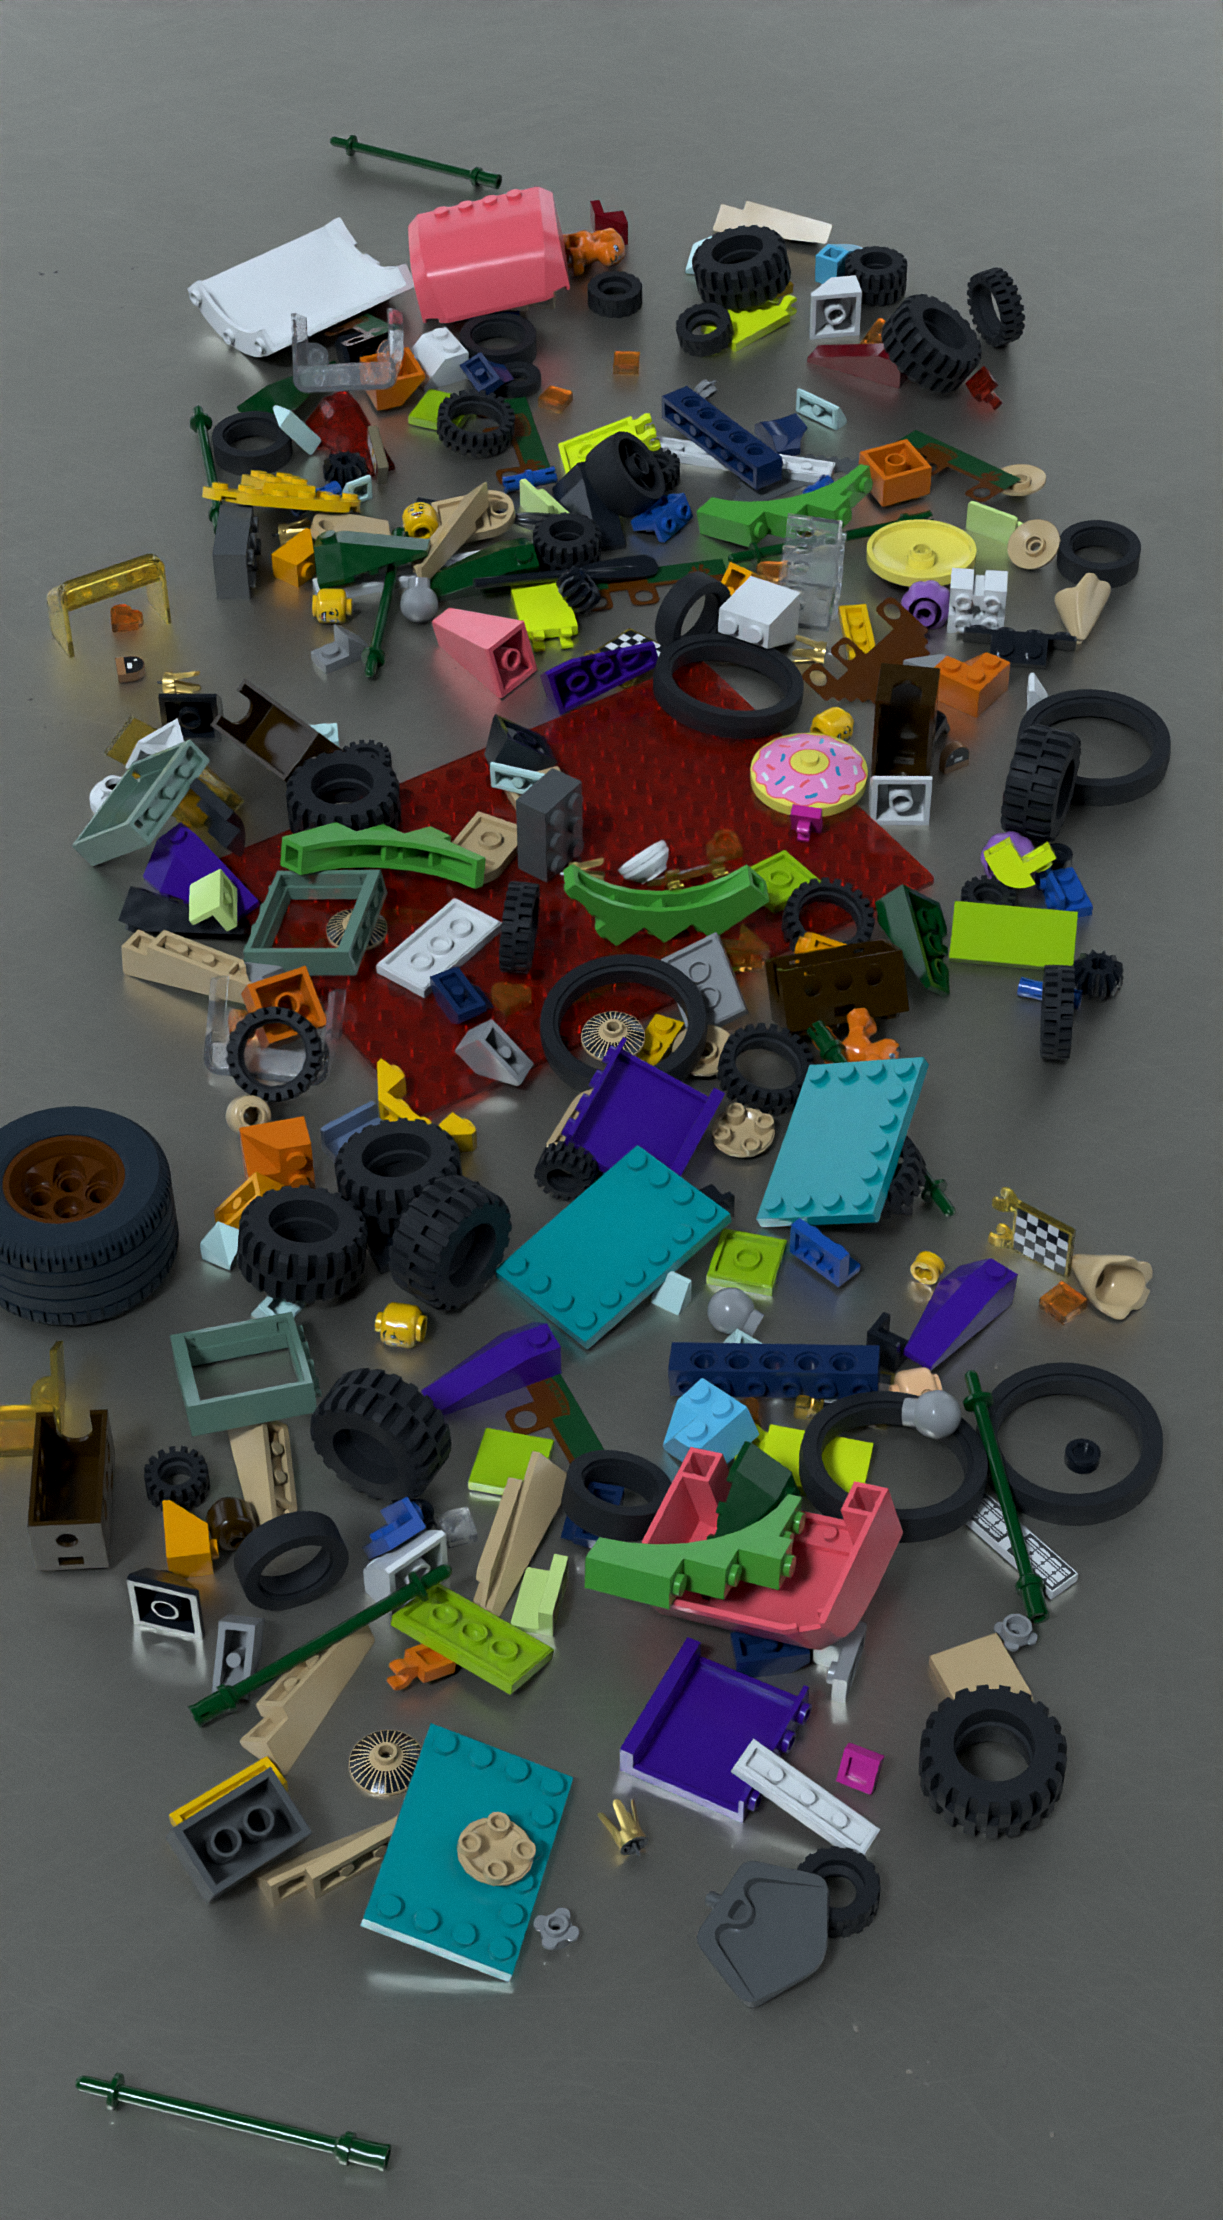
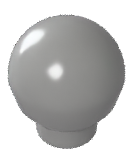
M408 578V589L405 590L401 597V611L411 622H428L437 613L439 605L437 595L430 589V578Z
M733 1287L724 1288L716 1292L710 1299L707 1308L708 1319L711 1325L719 1332L729 1335L738 1328L752 1337L764 1316L763 1313L754 1309L751 1298L743 1290Z
M927 1391L920 1395L918 1399H904L902 1406L903 1426L916 1427L926 1437L932 1439L946 1438L955 1432L960 1424L961 1409L959 1403L946 1391Z

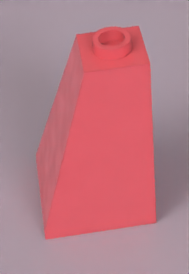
M448 608L431 621L438 645L498 698L505 697L537 671L524 621Z

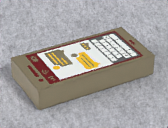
M377 425L368 426L367 445L377 484H387L389 466L380 431Z

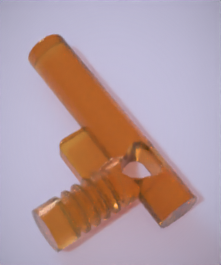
M878 318L859 344L883 343L882 335L879 333L885 324V320Z

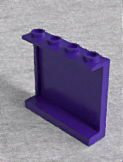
M622 1037L617 1048L611 1045L605 1054L602 1062L607 1064L604 1071L597 1069L588 1085L593 1088L590 1096L583 1093L575 1108L579 1112L577 1119L575 1120L570 1117L561 1132V1135L566 1137L564 1144L568 1146L569 1142L575 1143L574 1148L579 1149L580 1146L585 1148L584 1154L590 1152L593 1155L592 1160L597 1161L598 1165L596 1168L603 1173H606L638 1145L681 1177L725 1093L714 1087L710 1095L706 1096L623 1050L622 1048L627 1039Z
M687 1637L620 1747V1771L744 1823L750 1810L753 1812L757 1811L763 1795L733 1774L731 1770L753 1738L779 1757L782 1756L783 1752L788 1754L791 1751L796 1739L795 1731L799 1724L804 1726L807 1723L812 1711V1704L808 1703L809 1687L804 1685L799 1695L796 1696L748 1675L736 1672V1670L702 1657L701 1642Z

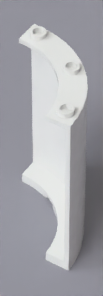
M338 217L313 232L204 281L198 280L188 287L187 290L191 302L198 307L208 323L223 338L226 344L247 355L264 357L414 288V282L406 263L399 266L382 267L380 262L369 254L363 255L356 248L358 243L349 233L341 217Z

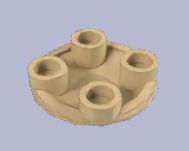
M737 1102L728 1104L725 1112L721 1113L713 1121L710 1130L712 1142L718 1150L729 1156L739 1158L754 1157L764 1152L772 1144L775 1136L774 1119L770 1114L744 1107Z
M493 1812L488 1818H481L470 1823L460 1834L457 1844L458 1860L466 1873L478 1882L491 1886H505L521 1880L531 1869L536 1852V1847L526 1832L510 1821L509 1817L502 1812Z

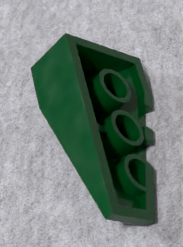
M333 360L269 384L238 405L237 409L239 412L262 411L274 414L273 407L278 405L294 411L337 364Z
M325 531L317 536L314 545L319 589L355 581L354 575L366 571L370 575L379 573L378 570L390 563L392 566H400L429 555L431 541L424 538L354 531Z
M525 537L497 542L437 571L430 579V589L437 595L438 602L510 590V586L474 589L473 578L539 572L540 566L534 545Z
M902 884L875 902L878 913L877 921L893 944L903 950V958L924 987L945 998L950 995L949 969L943 962V957L948 955V947L943 944L942 940L947 935V927L939 902Z
M745 1441L730 1468L726 1480L732 1484L726 1503L719 1501L715 1512L718 1514L715 1535L709 1534L706 1540L737 1532L760 1521L775 1510L788 1494L800 1497V1491L797 1488L792 1472L753 1443ZM701 1594L702 1599L710 1600L712 1598L711 1596Z

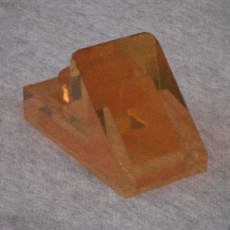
M741 925L739 940L721 939L733 971L766 973L764 959H769V946L746 926Z

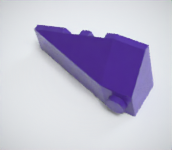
M652 641L569 659L540 675L547 698L557 712L562 715L655 668L658 654L655 644Z
M182 822L157 839L143 878L161 895L168 898L171 896L182 899L184 904L189 905L190 885L221 869L237 888V922L260 905L258 899L209 847Z
M992 1258L958 1266L938 1283L904 1348L903 1354L922 1367L932 1371L1012 1305L1018 1274Z
M532 1322L494 1338L422 1389L421 1394L424 1396L428 1395L433 1400V1406L436 1409H440L444 1416L562 1374L561 1346L547 1323Z

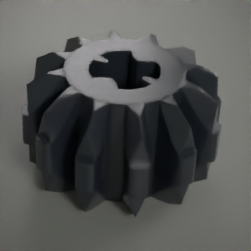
M350 450L347 452L338 451V454H329V458L324 460L323 477L325 484L335 480L340 484L342 491L346 483L368 475L365 458L361 457L358 452L351 453Z
M573 566L567 569L556 581L558 592L562 595L568 607H571L576 613L584 615L590 612L601 600V594L599 593V588L595 585V581L579 567Z
M1092 949L1090 954L1081 953L1079 958L1074 960L1072 965L1074 966L1075 974L1074 988L1083 990V995L1087 994L1089 1000L1093 997H1098L1103 1001L1105 996L1114 997L1115 993L1121 989L1124 969L1123 963L1117 961L1116 955L1108 956L1105 950L1102 953H1096Z

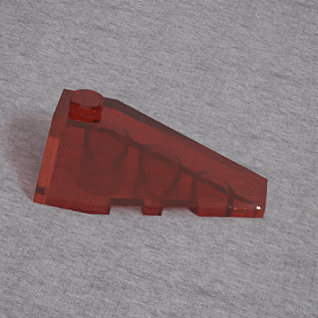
M347 390L324 397L305 422L321 438L318 447L324 446L330 449L331 454H338V451L347 452L348 450L351 453L358 452L361 457L365 458L368 475L371 477L375 476L367 445L368 426L372 425L359 403ZM384 448L389 471L395 470V465Z

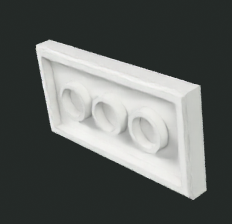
M454 898L376 965L377 973L426 998L433 992L430 986V976L457 966L460 968L501 932L502 922Z

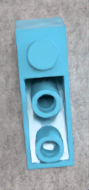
M828 244L816 255L815 282L824 284L831 277L845 276L846 258L854 250L862 249L863 247L854 244Z

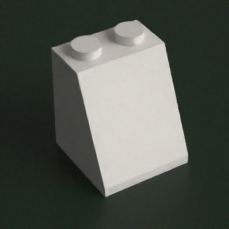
M750 576L719 608L718 632L767 649L793 643L796 641L795 635L798 634L801 592Z

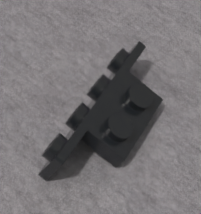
M972 625L964 627L963 642L990 644V654L1010 662V667L1045 670L1047 649L1075 651L1077 637L1071 636L1067 632L1045 634L1035 629L1021 632L1015 631L1010 627H1001L997 630L987 629L983 625Z

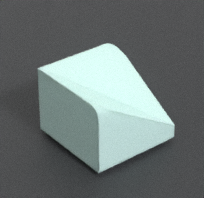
M217 1221L200 1243L202 1259L230 1271L237 1263L239 1229Z

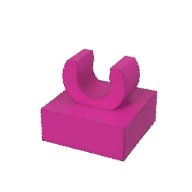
M793 804L790 814L791 829L797 830V841L809 842L811 832L821 833L823 825L822 809Z
M849 1742L844 1748L836 1782L872 1795L876 1790L885 1756Z

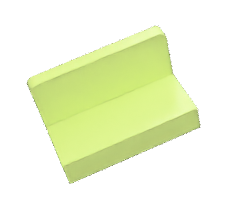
M525 478L519 481L520 506L527 512L569 513L543 488L537 490Z
M975 501L968 503L966 529L1008 544L1011 534L1015 532L1018 526L1023 524L1014 515Z
M221 869L190 885L189 921L192 925L213 915L226 931L237 927V888Z
M554 1554L550 1571L531 1567L526 1568L511 1619V1625L523 1632L547 1636L554 1635L569 1580L568 1556Z

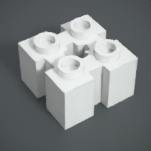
M952 568L947 633L964 634V627L972 625H983L987 629L997 630L1004 627L1008 571L985 570V575H974V569Z

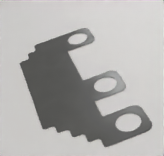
M813 454L803 456V458L834 462V474L840 471L849 474L859 466V458L854 460L848 457L838 459L836 456L826 458L824 455L815 457ZM782 478L777 482L755 490L745 481H740L738 484L741 488L736 489L739 494L733 496V499L735 501L747 502L769 501L814 483Z

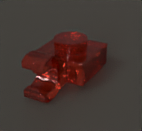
M985 366L965 383L972 396L979 403L984 400L985 403H990L994 410L1003 404L998 395L993 391L999 384L991 371Z

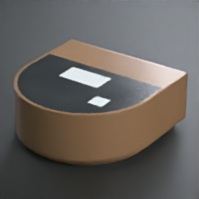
M126 656L115 658L119 683L137 681L145 675V663L140 657Z
M960 741L949 743L940 754L939 770L945 775L968 766L969 749Z

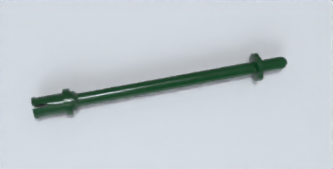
M350 135L348 139L335 136L330 138L332 146L345 149L346 155L350 157L355 152L468 179L476 187L482 185L498 190L502 183V175L483 171L481 167L468 170L359 143L356 135Z
M198 405L193 409L194 416L190 417L189 427L198 434L208 487H212V482H218L208 436V430L211 429L213 424L211 417L204 413L203 408ZM211 500L212 507L208 511L209 520L213 523L214 534H216L219 509L222 501Z
M930 510L911 515L903 513L900 514L897 520L762 548H758L757 544L752 542L749 544V550L730 554L728 561L734 564L751 561L754 567H758L763 558L871 537L873 533L886 525L904 520H926L933 515Z
M401 527L394 528L391 533L394 536L404 535V537H409L408 531L404 534L405 529ZM391 563L387 567L371 645L364 648L361 653V661L366 665L364 673L367 678H373L376 674V669L383 666L386 660L381 646L399 566H392Z
M820 1020L812 1024L816 1029L815 1032L811 1027L808 1028L807 1034L820 1049V1056L825 1062H848L843 1055L845 1046L840 1040L834 1038L824 1021ZM927 1170V1175L924 1176L926 1182L923 1186L921 1198L925 1202L934 1200L946 1217L954 1216L956 1209L944 1193L948 1186L947 1182L944 1179L934 1180Z
M969 1370L965 1374L969 1396L963 1400V1405L966 1411L974 1412L980 1436L986 1450L988 1465L1020 1577L1015 1584L1016 1593L1022 1598L1027 1618L1033 1624H1040L1050 1618V1612L1047 1609L1043 1594L1045 1584L1042 1577L1035 1575L1033 1572L988 1408L994 1404L992 1393L983 1392L977 1372Z
M442 1564L419 1578L414 1571L409 1572L408 1579L410 1583L239 1683L233 1686H225L223 1683L218 1685L216 1692L188 1706L189 1712L193 1714L192 1717L197 1726L201 1728L204 1724L226 1711L234 1712L237 1710L236 1705L239 1704L240 1699L414 1597L418 1596L423 1602L428 1601L429 1598L426 1590L449 1578L452 1574L451 1566Z
M117 2072L111 2082L86 2075L79 2076L75 2081V2087L78 2091L107 2098V2109L114 2111L120 2102L332 2153L339 2160V2164L344 2166L354 2163L385 2172L390 2160L391 2144H382L357 2138L355 2132L347 2131L345 2134L335 2137L125 2085L123 2073Z

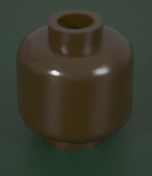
M221 1498L211 1506L206 1515V1523H208L211 1538L217 1539L219 1549L227 1551L237 1550L242 1541L257 1528L250 1505L240 1498Z

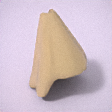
M1094 573L1085 574L1077 586L1063 589L1055 596V606L1060 618L1071 636L1077 637V645H1080L1090 633L1111 593L1110 584L1106 581H1100Z
M1075 1254L1070 1260V1266L1087 1298L1098 1310L1116 1320H1123L1130 1311L1139 1310L1145 1304L1150 1290L1146 1288V1284L1153 1277V1270L1149 1262L1137 1261L1135 1258L1126 1255Z

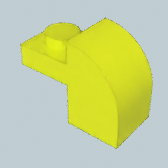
M1010 836L983 851L985 860L997 879L1013 888H1027L1035 885L1032 872L1040 873L1053 865L1052 861L1056 859L1049 842L1021 857Z

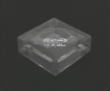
M467 1506L433 1515L435 1529L442 1530L446 1534L447 1549L478 1541V1533Z

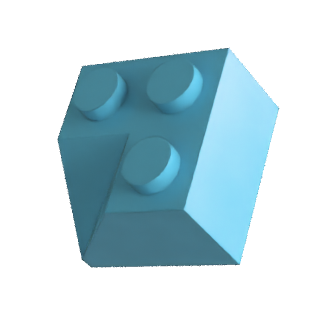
M701 1378L677 1400L663 1448L681 1462H683L690 1447L722 1453L726 1464H728L738 1455L745 1441L752 1442L760 1434L747 1406Z

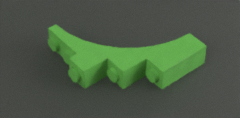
M860 464L849 474L827 486L789 498L747 502L711 497L696 511L700 534L749 547V544L752 542L758 544L767 534L795 541L809 527L837 534L852 520L851 509L872 490L873 481L871 479L870 466Z
M334 822L282 837L280 865L299 875L340 868L366 867L407 870L446 878L475 889L483 886L486 858L452 843L451 835L431 826L404 834L384 824L355 831Z
M574 864L563 870L566 894L572 900L576 899L592 916H595V929L603 939L607 938L615 946H618L643 928H645L648 934L651 936L655 935L663 943L690 925L696 931L703 932L707 936L715 932L720 935L769 902L766 880L747 864L727 876L703 885L664 891L637 890L613 885L589 875Z
M788 1494L775 1510L760 1521L737 1532L709 1540L656 1545L629 1543L599 1537L586 1556L585 1588L668 1610L676 1597H681L685 1590L723 1600L732 1586L737 1587L739 1581L779 1590L786 1577H792L796 1566V1556L792 1555V1546L795 1535L802 1533L806 1520V1514L801 1512L802 1497Z

